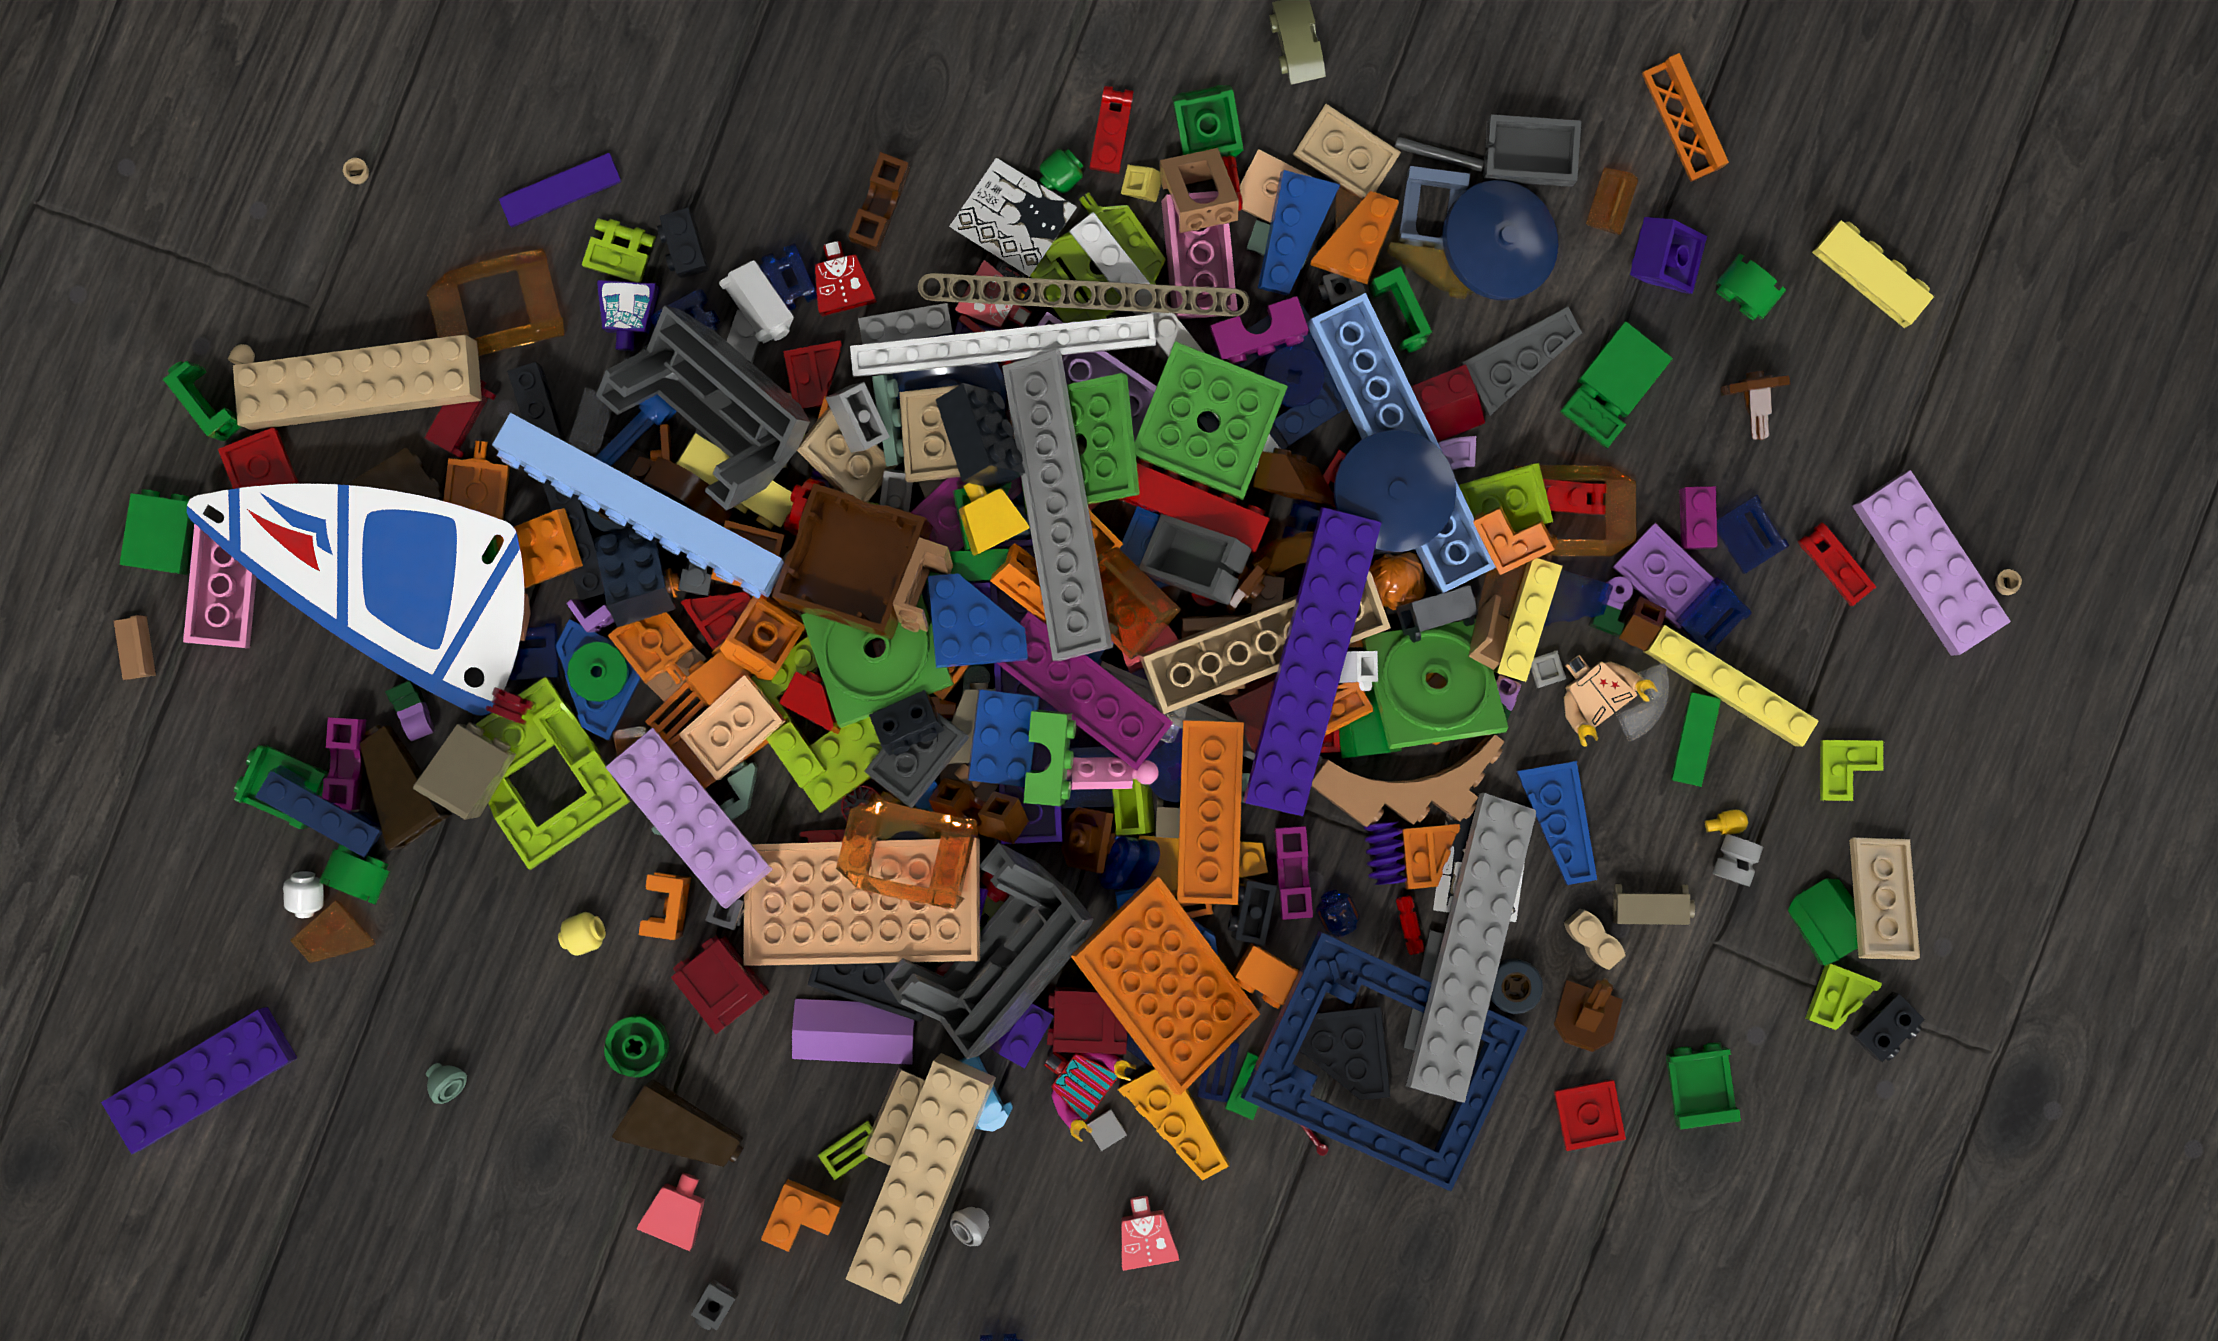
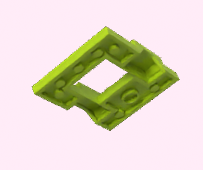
M807 637L792 648L771 681L758 679L755 675L751 679L786 720L766 740L799 787L804 789L817 810L822 813L871 778L864 770L882 750L870 717L842 727L839 734L830 731L811 745L785 707L779 704L780 700L778 697L785 693L796 671L805 675L807 670L814 672L819 668L809 638Z
M544 677L518 695L534 702L532 710H528L526 716H522V719L527 721L525 725L491 713L476 724L485 730L484 736L491 740H494L496 737L505 741L511 746L509 750L516 754L488 804L495 820L529 870H532L631 802L620 784L605 768L607 765L600 756L599 750L585 729L581 727L579 720L569 705L563 701L548 677ZM555 745L587 794L538 826L525 807L524 800L508 777Z

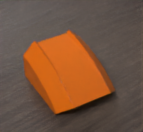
M761 594L758 599L753 596L720 649L727 659L732 660L751 672L758 679L771 681L781 668L805 626L799 615L771 597L767 598Z

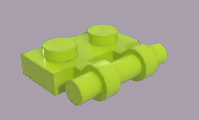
M598 218L595 230L605 233L602 240L590 237L582 266L629 282L641 283L649 256L640 253L639 249L641 245L652 248L656 236L647 234L644 229L638 227L631 229L622 226L619 221L613 219L606 221ZM615 237L630 240L629 247L625 248L613 244Z

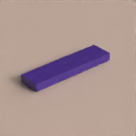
M607 153L499 198V201L512 228L621 183L622 180L611 154Z

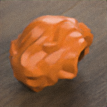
M1411 552L1401 555L1385 554L1380 559L1375 560L1369 568L1382 605L1396 610L1397 606L1423 599L1426 594L1427 583L1425 582V573L1417 554Z

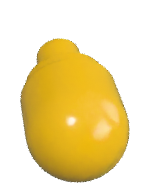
M1741 810L1723 811L1717 814V819L1705 821L1707 832L1720 831L1721 835L1741 833L1748 826V817Z

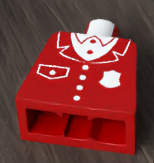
M840 241L824 245L827 261L815 265L817 301L820 315L823 317L877 303L857 256L850 255L844 257Z

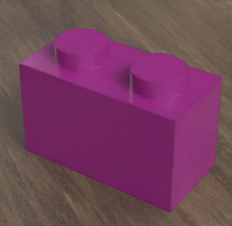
M1716 486L1685 487L1680 489L1681 548L1686 550L1712 549L1717 547Z

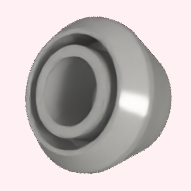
M967 1207L955 1211L951 1215L950 1226L954 1235L963 1244L979 1246L989 1229V1217L981 1208Z

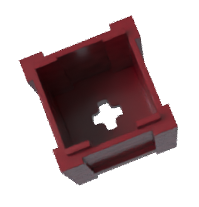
M716 935L701 945L705 951L692 961L687 958L673 967L676 973L671 978L712 1031L718 1034L770 993V991L750 966H744V958L726 936L719 939Z
M1056 986L1055 993L1050 992L1048 1008H1054V1029L1048 1028L1047 1045H1053V1052L1126 1054L1127 1030L1094 987Z

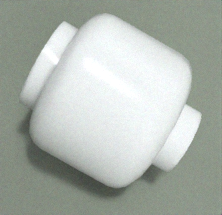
M307 871L291 874V878L284 882V907L289 912L295 913V916L298 918L312 917L314 912L320 910L324 905L323 884L319 883L320 878L315 877V873Z

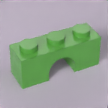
M1047 710L1031 711L1029 742L1045 745L1051 753V763L1045 771L1030 770L1026 772L1024 803L1061 806L1065 804V799L1069 800L1071 781H1067V769H1072L1074 753L1069 751L1070 738L1074 739L1076 733V720H1072V713Z

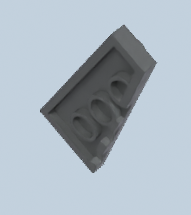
M1569 307L1461 363L1462 366L1466 364L1478 397L1488 416L1492 415L1504 402L1511 398L1524 384L1582 334Z

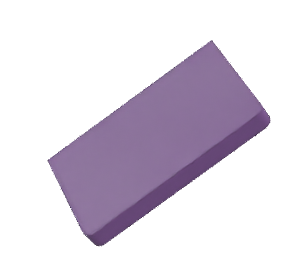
M571 599L566 603L586 632H600L614 622L607 605H603L592 613L587 604L580 601V599Z

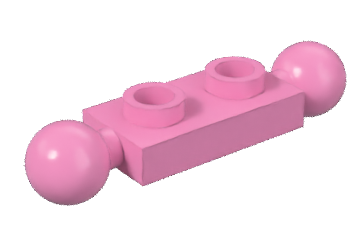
M1119 757L1074 758L1072 769H1067V780H1071V790L1132 789L1133 779H1137L1142 784H1151L1158 778L1159 771L1156 764L1149 760H1144L1136 771Z

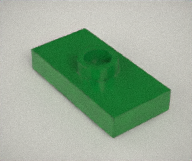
M1581 388L1574 392L1560 410L1561 414L1606 449L1626 426L1622 420Z

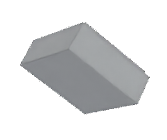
M1558 651L1533 659L1530 670L1536 688L1566 679Z
M1112 1109L1087 1123L1092 1128V1133L1090 1134L1101 1151L1127 1136Z

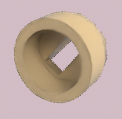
M349 159L343 166L345 177L353 184H362L369 177L368 166L362 159Z
M240 344L233 348L228 360L235 365L254 363L255 354L248 345Z
M2011 569L2000 572L1995 581V587L2002 595L2016 593L2022 584L2021 576ZM2003 578H2007L2008 588L2005 587Z

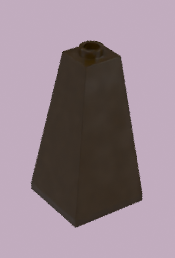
M379 724L368 730L364 734L366 739L359 744L385 844L388 850L391 851L403 849L452 814L445 807L413 789L423 773L393 728L391 726L381 727Z
M654 1079L643 1087L612 1135V1138L617 1141L722 1167L729 1160L735 1163L744 1149L740 1146L743 1140L742 1136Z

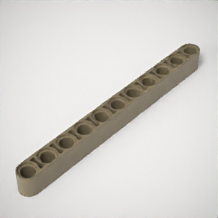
M941 273L926 274L918 283V292L924 299L945 302L1216 316H1240L1248 310L1250 304L1247 293L1236 288ZM932 278L937 279L941 286L939 293L935 296L929 294L926 287L928 281ZM961 280H966L971 287L970 293L966 297H961L956 290L957 284ZM992 281L997 282L1001 288L1000 295L995 299L990 298L986 292L987 285ZM1021 283H1026L1031 288L1030 297L1026 300H1021L1016 294V289ZM1052 284L1057 285L1061 290V297L1056 302L1050 301L1046 296V290ZM1081 286H1087L1092 295L1089 302L1085 304L1079 302L1076 297V292ZM1112 287L1119 289L1122 294L1121 301L1117 305L1110 304L1106 298L1107 291ZM1141 289H1147L1152 294V302L1146 307L1138 304L1136 299L1137 293ZM1173 290L1181 293L1183 298L1182 304L1178 308H1172L1167 303V295ZM1202 292H1208L1213 297V304L1207 310L1201 309L1197 304V297ZM1234 293L1242 296L1244 301L1243 307L1239 311H1232L1227 305L1228 297Z

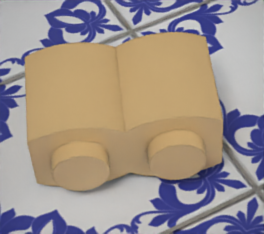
M1579 909L1564 922L1568 934L1576 942L1584 945L1587 955L1597 965L1610 970L1625 957L1622 945L1613 936L1605 933L1602 923L1592 913Z

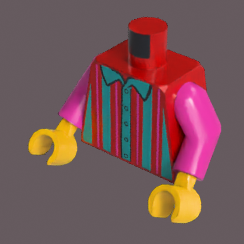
M1053 1052L1044 1066L1058 1075L1051 1084L1053 1089L1051 1097L1058 1115L1070 1128V1133L1073 1137L1082 1142L1083 1139L1079 1137V1132L1082 1128L1092 1133V1128L1085 1122L1117 1078L1128 1081L1131 1079L1125 1076L1124 1071L1126 1067L1136 1069L1134 1063L1124 1061L1115 1054L1074 1053L1069 1061L1057 1052Z

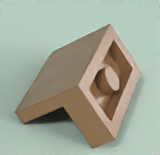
M1494 595L1478 611L1468 657L1493 670L1500 665L1509 622L1508 618L1498 614L1501 597L1498 595Z
M135 615L128 619L115 620L114 627L123 680L156 676L147 616Z

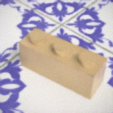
M898 1068L862 1152L864 1155L887 1165H892L925 1079Z

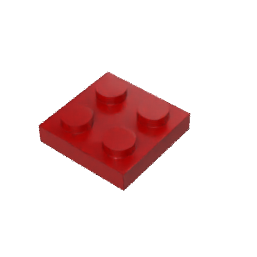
M275 427L218 449L233 489L277 484H298L278 430Z
M1613 1079L1554 1090L1566 1151L1626 1140Z

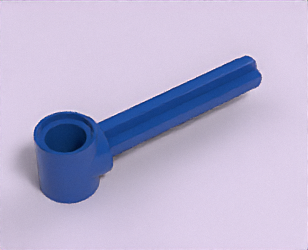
M658 394L639 404V408L642 411L595 458L612 466L654 423L656 425L665 424L677 411Z

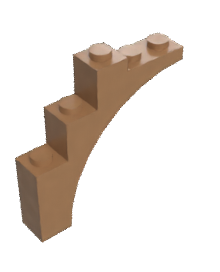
M1495 734L1486 735L1473 751L1454 765L1433 775L1405 781H1382L1364 778L1344 770L1328 759L1322 758L1316 767L1311 787L1366 827L1370 823L1375 824L1384 813V810L1381 808L1384 804L1412 824H1415L1416 821L1421 822L1430 811L1428 806L1430 802L1454 820L1461 822L1463 818H1469L1476 808L1475 801L1478 797L1469 789L1471 787L1475 788L1485 776L1483 770L1488 763L1493 764L1499 758L1503 751L1500 747L1504 741Z

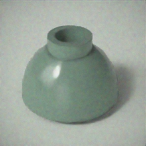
M436 1063L426 1072V1076L429 1078L427 1091L435 1104L451 1101L466 1085V1073L455 1066H442L440 1063Z

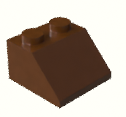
M1274 448L1273 453L1262 451L1253 487L1285 498L1335 505L1334 495L1318 466L1307 463V457L1291 454V451Z

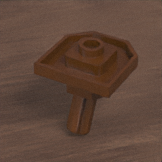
M1764 370L1746 373V379L1739 380V383L1720 387L1722 396L1737 393L1744 394L1745 407L1750 415L1752 439L1764 440L1769 436L1768 414H1772L1771 388L1789 385L1790 378L1789 375L1773 377V375L1765 376Z
M1265 556L1253 571L1245 566L1242 574L1236 573L1235 578L1239 580L1235 588L1236 593L1231 598L1229 605L1226 606L1225 611L1233 615L1242 602H1246L1249 597L1253 600L1258 597L1265 588V585L1261 582L1264 580L1265 574L1273 561Z
M1077 807L1066 819L1061 851L1069 867L1104 873L1107 854H1112L1113 852L1135 856L1140 849V840L1133 837L1116 836L1115 833H1112L1113 813Z
M1608 979L1597 980L1593 989L1568 980L1564 982L1553 1024L1565 1043L1594 1052L1613 1041L1623 999L1610 995L1613 985L1608 983Z

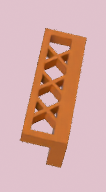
M1680 53L1669 57L1664 63L1642 73L1643 78L1690 182L1727 165L1729 161ZM1666 69L1671 80L1668 90L1657 87L1652 75ZM1673 86H1674L1675 91H1676L1677 94L1671 92ZM1660 94L1665 95L1664 101L1662 100ZM1669 97L1681 102L1683 110L1680 118L1668 113L1666 104ZM1685 114L1687 115L1689 121L1684 120ZM1672 121L1677 122L1676 128L1674 127ZM1681 124L1693 128L1695 138L1692 145L1680 140L1678 132ZM1697 142H1699L1701 148L1696 147ZM1684 148L1690 150L1688 156ZM1693 152L1705 155L1709 167L1695 173L1690 162Z
M1014 543L1009 548L1006 562L992 574L990 581L1046 624L1036 560ZM1016 558L1023 562L1024 566L1016 561Z

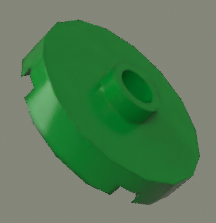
M592 642L583 645L574 652L568 663L567 675L570 686L579 696L588 701L603 702L612 699L622 692L628 681L629 668L625 657L618 648L609 643ZM600 666L602 668V675L596 678L592 670L594 667Z

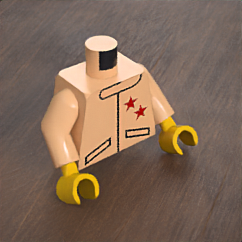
M1578 655L1565 665L1575 678L1574 681L1565 687L1567 691L1564 696L1565 717L1575 732L1578 733L1580 743L1584 747L1587 746L1584 737L1592 735L1597 741L1598 737L1595 728L1637 696L1635 691L1646 702L1650 700L1644 694L1646 689L1652 688L1655 692H1658L1652 681L1644 680L1630 668L1611 661L1606 663L1602 661L1597 662L1589 668L1583 658Z

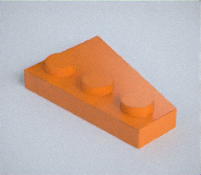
M1370 191L1313 257L1311 266L1368 284L1397 210L1399 200Z

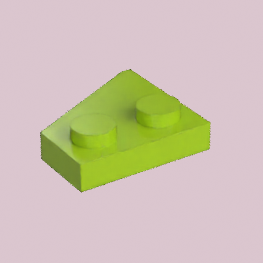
M1828 964L1824 966L1805 1019L1837 1030L1847 1020L1849 1014L1856 1012L1863 1005L1862 1001L1867 996L1881 988L1882 983L1836 965Z

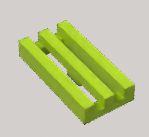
M868 1120L818 1154V1157L834 1180L869 1157L862 1153L837 1171L833 1167L865 1145L872 1129ZM866 1130L868 1132V1135L829 1161L828 1155Z

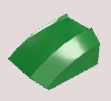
M1217 85L1182 92L1172 97L1183 155L1218 148L1221 157H1236L1244 151L1234 92L1231 85Z
M1372 684L1371 690L1364 691L1373 707V712L1339 728L1340 758L1402 751L1401 748L1389 749Z
M1826 878L1794 898L1788 912L1819 964L1826 966L1838 961L1858 948L1854 899L1839 879Z

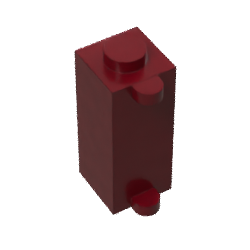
M480 379L482 401L443 405L424 438L462 458L464 452L460 451L461 446L488 398L495 400L497 395L484 389L487 383Z

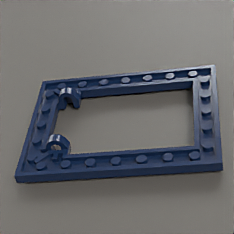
M1318 930L1240 1097L1448 1191H1452L1528 1027L1488 1009L1481 1035V1040H1484L1485 1043L1474 1065L1465 1103H1456L1435 1150L1312 1096L1310 1093L1318 1075L1309 1070L1301 1069L1293 1064L1326 992L1352 1004L1362 984L1424 1013L1432 984L1425 979Z

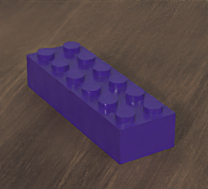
M264 1007L101 1103L132 1155L297 1059V1056L269 1008Z

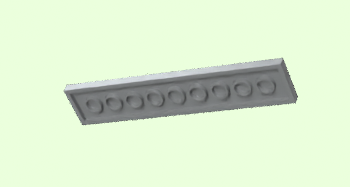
M1054 350L1004 365L1002 368L1015 443L1023 457L1022 464L1025 474L1021 478L1053 661H1062L1113 648L1063 360L1061 352Z
M1479 793L1406 1084L1407 1087L1465 1103L1536 817L1535 809L1486 793Z

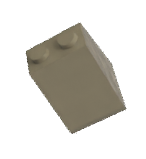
M471 722L467 725L457 724L415 783L413 789L465 820L480 817L516 754L509 750L511 746L505 741L496 737L494 740H491L484 736L485 730Z

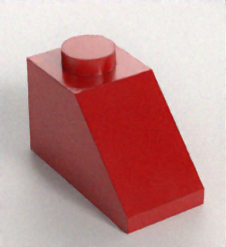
M808 670L805 675L796 671L779 704L825 729L839 734L841 728L837 724L826 688L821 684L823 679Z

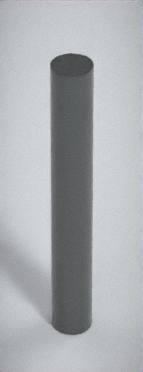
M1398 136L1394 147L1480 172L1484 163L1482 159Z

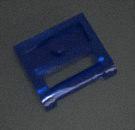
M1758 494L1717 519V533L1743 574L1789 546L1787 540L1780 537L1760 505L1762 501ZM1751 511L1771 543L1769 548L1765 549L1744 515L1746 512Z
M1716 577L1675 621L1696 645L1713 655L1717 651V645L1742 619L1746 620L1752 612L1738 599L1723 580ZM1732 608L1734 611L1706 639L1704 635Z
M548 623L545 627L527 628L525 640L546 639V647L518 649L508 680L559 677L556 623Z

